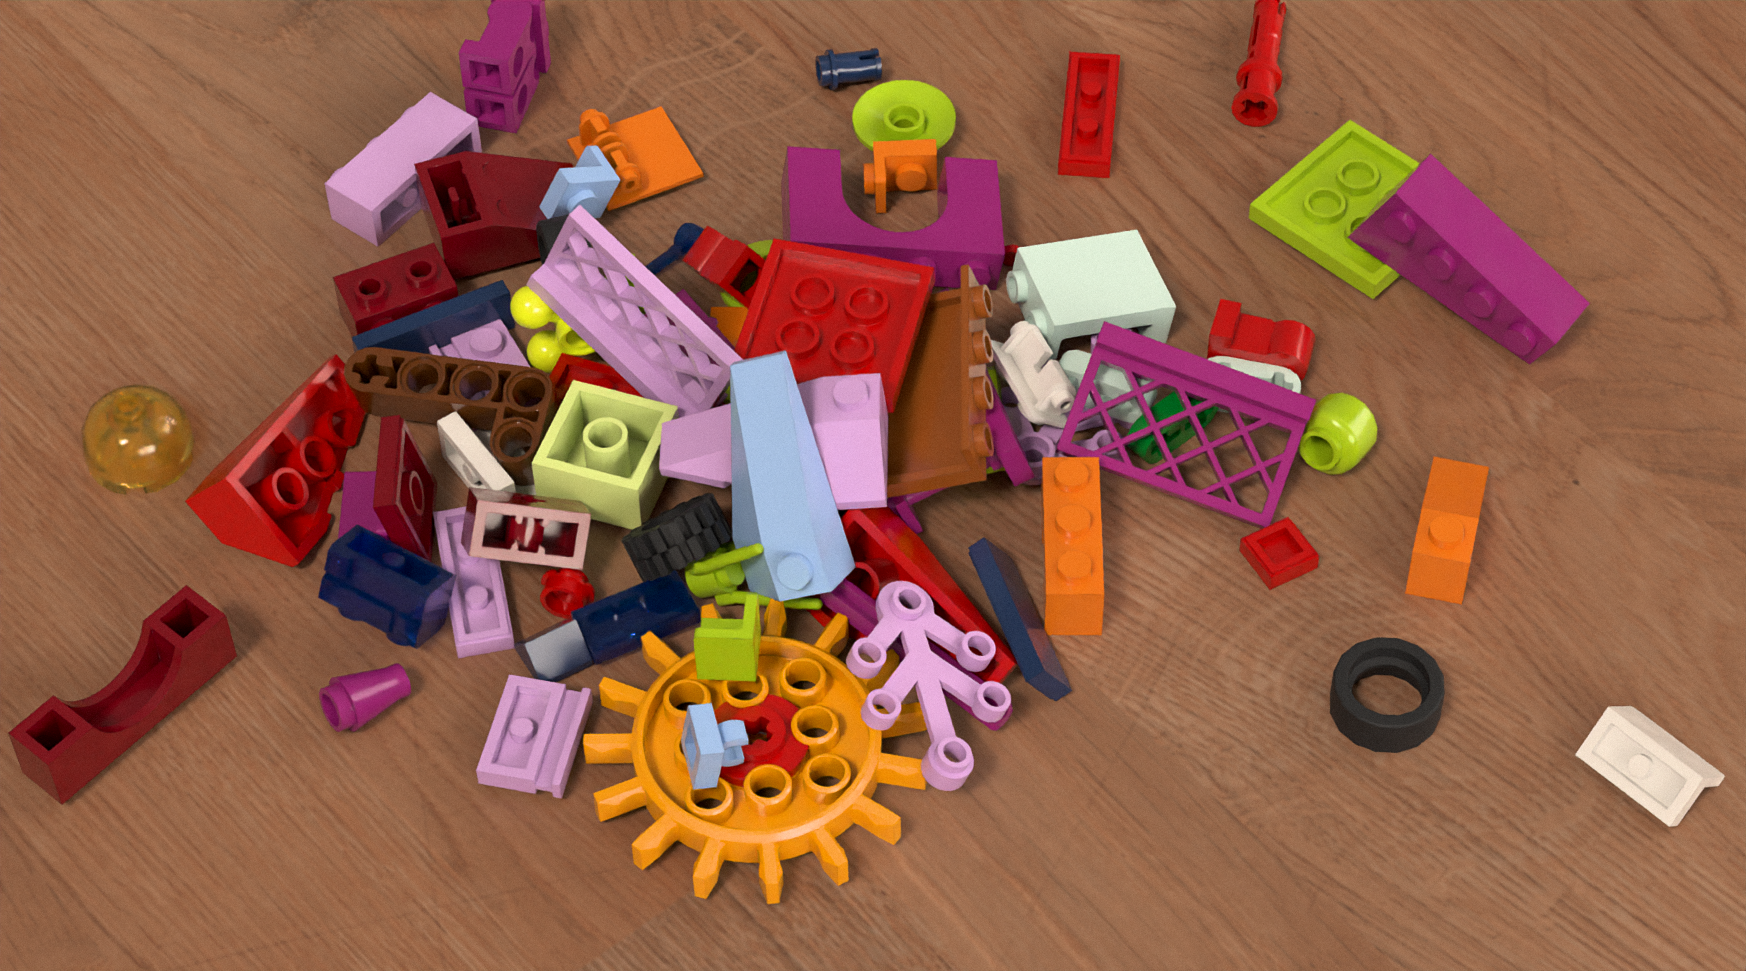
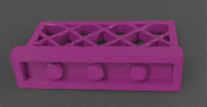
M1104 321L1055 452L1067 457H1099V469L1262 529L1271 523L1316 399ZM1102 364L1123 372L1131 391L1103 403L1094 384L1099 365ZM1135 377L1150 383L1139 387ZM1160 387L1175 391L1184 411L1156 423L1143 395ZM1090 394L1095 407L1082 413L1087 397ZM1187 396L1200 400L1202 403L1192 407ZM1135 399L1148 427L1120 439L1107 411ZM1213 406L1227 410L1237 430L1209 442L1196 414ZM1097 415H1100L1112 443L1094 451L1071 443L1077 424ZM1240 416L1256 422L1245 426ZM1188 418L1201 447L1173 459L1160 430ZM1265 426L1289 433L1283 453L1264 462L1261 461L1249 433ZM1152 434L1165 463L1145 471L1132 465L1124 446ZM1241 438L1254 466L1226 478L1213 450ZM1116 450L1121 461L1105 455ZM1205 454L1218 482L1202 490L1186 486L1177 466ZM1279 464L1273 481H1271L1266 469ZM1169 470L1174 481L1158 474ZM1258 473L1268 494L1261 513L1240 506L1230 485ZM1222 489L1226 500L1210 494Z

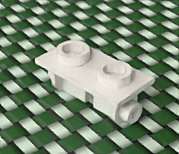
M1020 321L1011 328V336L1005 343L991 340L993 358L997 363L995 369L1001 378L1010 385L1019 401L1018 408L1029 421L1037 425L1048 424L1064 429L1067 421L1064 413L1071 410L1076 396V389L1058 361L1050 359L1046 363L1053 352L1040 329L1027 321Z

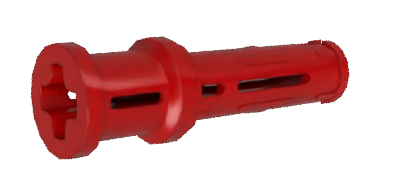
M1280 0L1255 1L1247 60L1239 66L1236 74L1239 92L1232 101V114L1236 120L1251 127H1262L1270 124L1278 113V102L1275 98V93L1281 87L1283 76L1277 61L1280 52L1283 22L1287 10L1285 2L1279 4Z

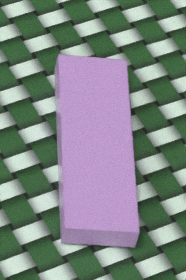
M466 507L433 512L458 658L515 648L500 561L468 556L461 544Z

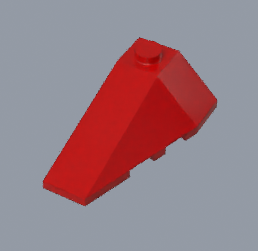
M337 354L329 357L223 459L185 500L188 506L222 544L294 567L303 560L327 531L332 516L328 513V508L333 493L341 489L344 480V473L341 472L348 449L356 443L366 413L360 407L344 376L345 363Z
M888 506L848 509L841 518V522L856 567L845 578L875 601L883 587L891 582L907 581L921 587L933 602L934 614L964 634L971 631H980L992 638L996 646L993 658L984 670L972 673L984 682L994 681L1001 684L1018 665L1015 657L920 537ZM819 594L811 595V596H805V597H809V598H818V599H820V595H819ZM824 604L818 610L806 609L824 628L836 615L834 611ZM848 623L849 637L855 640L867 638L866 635ZM927 637L930 642L957 661L954 653ZM968 647L973 654L983 656L978 649Z

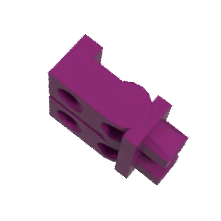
M491 0V5L488 7L487 12L488 25L480 40L465 39L458 53L462 84L465 87L463 91L465 107L468 114L477 118L478 127L517 133L539 84V72L547 73L551 65L548 38L549 27L546 18L545 0Z

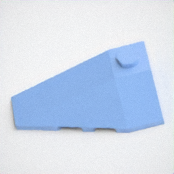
M785 350L736 361L730 365L732 538L736 549L755 543L762 544L764 548L760 555L740 562L749 590L777 601L831 592L856 566L787 352Z

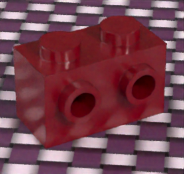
M434 242L333 277L339 311L352 337L458 297L457 285Z

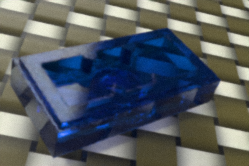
M676 570L667 576H660L653 581L648 580L571 612V618L576 619L595 665L642 647L641 636L648 631H651L661 639L701 622L700 610Z

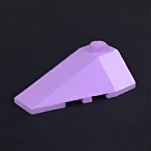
M880 373L827 376L797 384L837 510L887 507L888 411ZM731 403L662 423L659 461L661 475L720 488H726L732 484Z

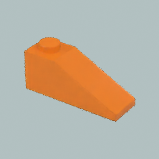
M1433 457L1412 551L1405 594L1462 605L1489 467Z

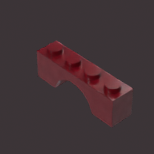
M184 586L143 620L140 638L131 658L108 685L97 693L77 701H65L53 695L8 732L22 773L63 805L237 657L227 616L189 586Z

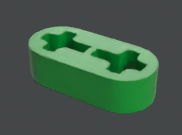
M1173 391L1152 406L1150 411L1157 423L1184 411L1175 391ZM1187 396L1192 407L1202 403L1200 400ZM1213 406L1196 414L1203 429L1214 418L1219 409L1218 407ZM1143 414L1131 426L1127 436L1148 427ZM1188 418L1160 430L1170 453L1195 436ZM1152 434L1127 445L1148 464H1154L1163 459Z

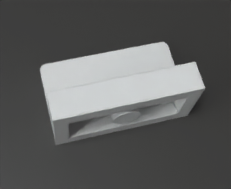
M456 411L437 421L442 456L468 488L474 487L536 495L535 484L531 486L515 485V482L497 462L490 447L492 431L477 430L473 432ZM522 448L516 449L510 457H519L524 455L525 451Z
M1608 706L1575 754L1669 827L1678 826L1704 787L1719 786L1725 777L1724 774L1632 706Z

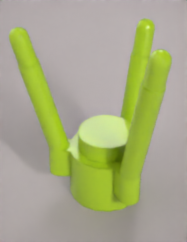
M734 541L721 544L715 551L706 553L705 557L698 561L694 560L688 563V566L685 567V578L690 591L699 598L714 596L720 607L731 604H745L746 593H757L737 590V586L742 584L745 579L740 562L760 555L764 550L763 545L755 543L736 549ZM758 594L759 606H768L771 598ZM809 597L783 601L784 608L818 610L823 605L820 599Z

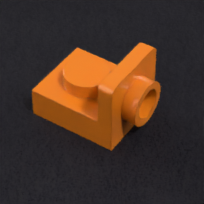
M936 139L873 141V163H863L864 195L875 194L876 214L886 213V192L937 190Z

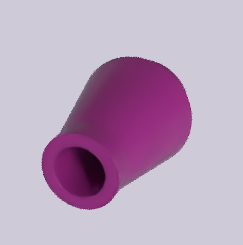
M395 663L385 668L332 677L329 685L319 690V700L327 721L335 731L340 732L348 728L350 731L355 732L395 702L411 694V684L403 667L399 663Z

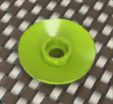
M894 80L871 88L859 98L853 109L852 125L859 141L871 151H873V141L936 139L938 150L948 142L954 132L956 113L951 100L936 87L920 81Z

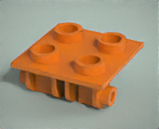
M662 106L610 124L605 113L598 112L596 109L586 110L579 119V136L567 139V144L578 161L586 146L597 145L620 178V182L606 206L608 211L704 177V173Z

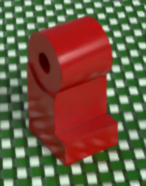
M706 226L681 261L715 286L718 291L749 309L766 260L748 245L736 239L733 241L712 227ZM758 270V276L753 286L747 291L740 293L739 289L743 279L749 273Z
M1220 299L1209 334L1207 359L1215 356H1228L1277 365L1293 371L1297 374L1300 381L1305 378L1316 342L1315 334L1311 328L1295 320L1274 322L1272 319L1241 313L1242 303Z

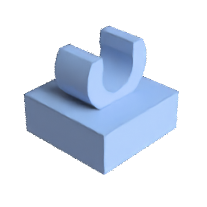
M712 703L688 705L681 744L693 790L717 787L721 766L730 767L744 763L741 746L748 745L749 742L744 721L728 720L717 725Z

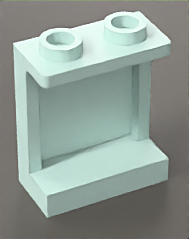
M1138 230L1017 248L1013 270L1008 272L1006 278L1007 292L1011 302L1014 304L1018 303L1025 321L1036 325L1040 329L1053 354L1048 360L1057 359L1060 343L1063 339L1100 333L1104 321L1124 329L1137 327L1140 335L1162 343L1167 341L1176 305Z

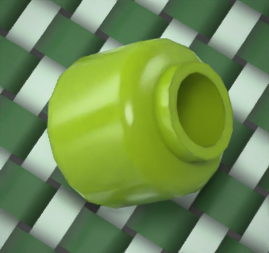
M1342 392L1330 393L1324 396L1314 405L1297 448L1299 454L1307 464L1319 472L1337 475L1349 471L1371 451L1377 440L1378 427L1374 415L1366 404L1355 396Z

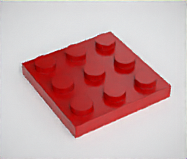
M773 238L734 351L745 360L786 350L797 384L827 376L880 373L888 413H894L935 283V267Z

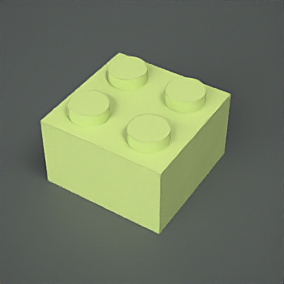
M573 380L532 461L536 495L581 501L591 513V519L631 530L642 526V523L649 519L668 479V476L661 475L659 470L662 423L679 418L678 406Z

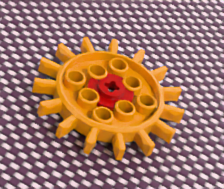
M770 599L763 616L764 632L761 635L756 681L697 679L695 651L681 658L666 642L651 631L641 636L642 653L647 664L659 673L660 676L653 682L648 691L603 677L599 684L601 706L633 717L632 733L584 734L586 764L633 763L634 778L595 792L593 797L595 812L600 822L642 806H646L652 817L656 820L631 844L633 861L637 867L644 870L678 840L687 847L700 852L693 866V885L696 897L707 899L718 881L719 872L724 860L733 862L759 863L760 888L767 904L780 903L783 887L781 860L798 857L812 851L819 860L824 872L839 886L849 881L848 860L844 849L835 838L841 835L853 823L860 825L892 845H895L901 838V817L871 799L879 782L925 790L927 781L921 771L922 759L882 753V739L926 731V723L919 702L901 705V711L897 719L887 730H875L863 721L861 717L862 705L871 691L883 688L899 666V656L893 649L887 651L886 661L874 678L862 679L852 674L847 665L837 658L845 648L849 638L848 618L843 614L837 613L823 629L814 645L784 637L787 630L783 601ZM713 603L701 606V618H722ZM799 681H809L816 684L812 688L805 690L796 689L791 686ZM745 691L758 695L750 700H738L733 697ZM685 702L697 704L712 703L717 725L728 720L744 721L749 740L748 745L741 746L744 763L730 767L721 766L717 787L693 790L681 744L687 711L676 709L675 707ZM873 705L879 713L889 714L885 708L877 709L876 705ZM812 728H820L828 732L824 736L817 738L802 734ZM825 776L835 777L840 780L838 784L829 787L814 783L815 780ZM767 787L782 791L779 795L771 798H764L755 794L758 790ZM709 798L723 802L718 807L712 809H703L696 806L698 802Z

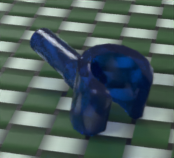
M684 223L676 232L674 244L645 267L656 275L674 261H678L689 251L704 229L694 223Z

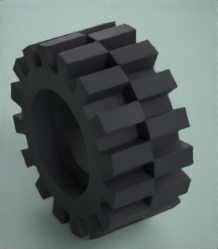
M705 493L702 496L693 497L688 502L684 501L677 504L674 508L661 512L659 516L642 523V526L631 530L621 541L643 582H646L648 580H656L660 576H667L674 570H680L688 566V563L705 557L706 553L715 551L721 544L730 540L732 529L713 493Z

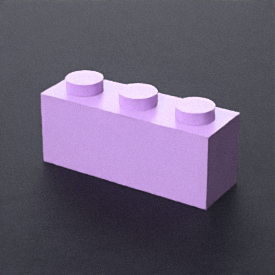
M432 92L428 93L415 106L409 107L380 136L373 138L366 148L349 163L337 169L330 179L325 182L331 219L379 247L422 208L414 164L463 151L482 153L477 118Z

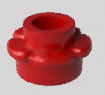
M561 567L558 570H548L541 578V584L544 587L540 594V602L549 613L564 619L577 618L583 613L584 608H587L588 603H592L595 599V589L581 570Z

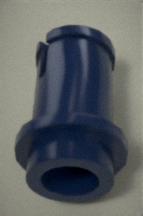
M871 48L870 50L834 54L832 49L825 50L824 55H818L815 59L816 76L819 86L828 85L830 90L837 89L838 84L881 80L882 64L881 57H878L879 50Z

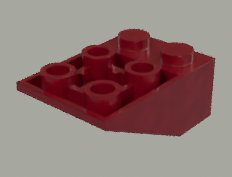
M463 151L414 164L421 207L433 241L452 278L455 280L540 258L536 225L538 221L547 218L539 206L559 168H574L573 164Z

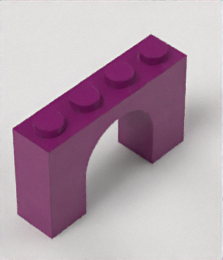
M787 146L781 180L783 240L935 267V287L961 288V266L969 264L979 285L986 284L989 290L997 289L1005 257L997 160L945 157L937 190L939 219L930 226L920 230L894 232L883 230L864 222L846 204L842 193L840 150Z

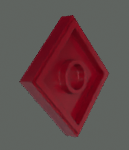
M400 415L381 417L373 509L409 574L429 572L432 561L435 522L433 512L436 510L438 483L404 418Z

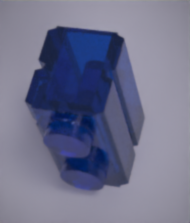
M358 524L332 543L328 549L324 567L326 573L322 577L318 598L337 607L338 612L343 617L354 621H364L383 631L391 642L400 646H411L418 649L441 630L445 624L450 604L448 600L452 596L456 580L455 574Z

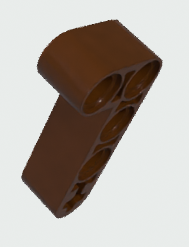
M367 347L356 351L348 358L344 366V376L360 407L366 413L380 417L400 415L404 420L437 424L438 420L456 411L469 428L492 431L490 435L491 450L497 462L515 482V485L531 486L534 484L532 461L561 405L549 376L543 370L527 366L378 347ZM436 384L432 390L426 393H419L424 386ZM489 390L485 397L479 400H471L476 393ZM533 398H543L537 405L524 407ZM530 447L524 455L510 457L516 449Z

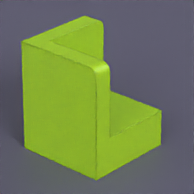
M746 593L743 619L701 618V627L695 629L693 640L697 679L756 681L761 641L758 594Z

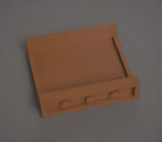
M969 264L961 266V288L931 294L894 413H888L887 498L986 480V457L993 455L994 444L990 427L986 422V410L993 408L992 387L986 376V364L993 361V348L989 333L986 330L985 318L992 317L993 306L987 285H979Z

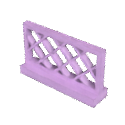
M581 205L574 209L568 215L545 263L530 276L526 285L644 398L678 406L679 418L721 406L728 396L725 392L730 386V365L743 359ZM585 238L592 244L593 248L588 247ZM598 267L603 268L606 278L600 274ZM626 277L634 284V287L629 286ZM638 306L644 307L647 317L640 312ZM667 316L675 323L676 326L670 325ZM679 345L685 346L689 357L681 351ZM707 354H708L718 365L711 364V363H710V360H709V358H708V356H707Z

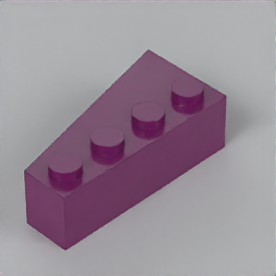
M1431 153L1385 195L1347 237L1529 365L1556 345L1590 304Z

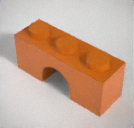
M1042 457L1041 532L1042 544H1044V630L1047 635H1102L1104 570L1099 457Z

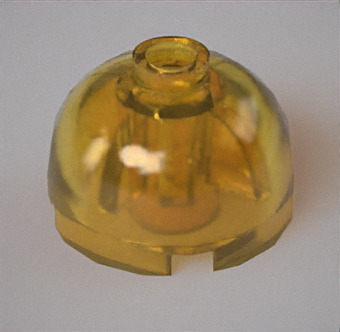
M135 383L116 387L103 394L90 407L81 429L83 455L89 473L100 486L114 493L127 495L125 488L136 489L141 487L144 488L145 494L158 492L177 482L190 468L194 458L192 453L195 443L194 433L186 411L175 397L153 385Z

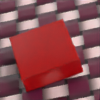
M1289 517L1240 539L1239 551L1269 590L1318 568V553Z

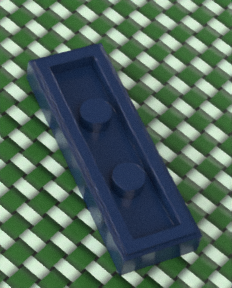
M500 280L351 337L354 353L363 348L378 347L430 354V346L436 344L438 348H442L452 344L451 338L498 319L502 320L507 330L515 328V323L510 311V291L504 281Z
M983 537L968 548L970 551L968 554L1024 679L1046 697L1057 701L1072 691L1071 686L1012 558Z

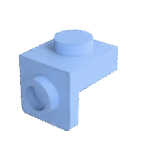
M597 145L586 146L575 168H559L539 207L547 219L568 215L579 205L594 218H600L618 186L620 178Z

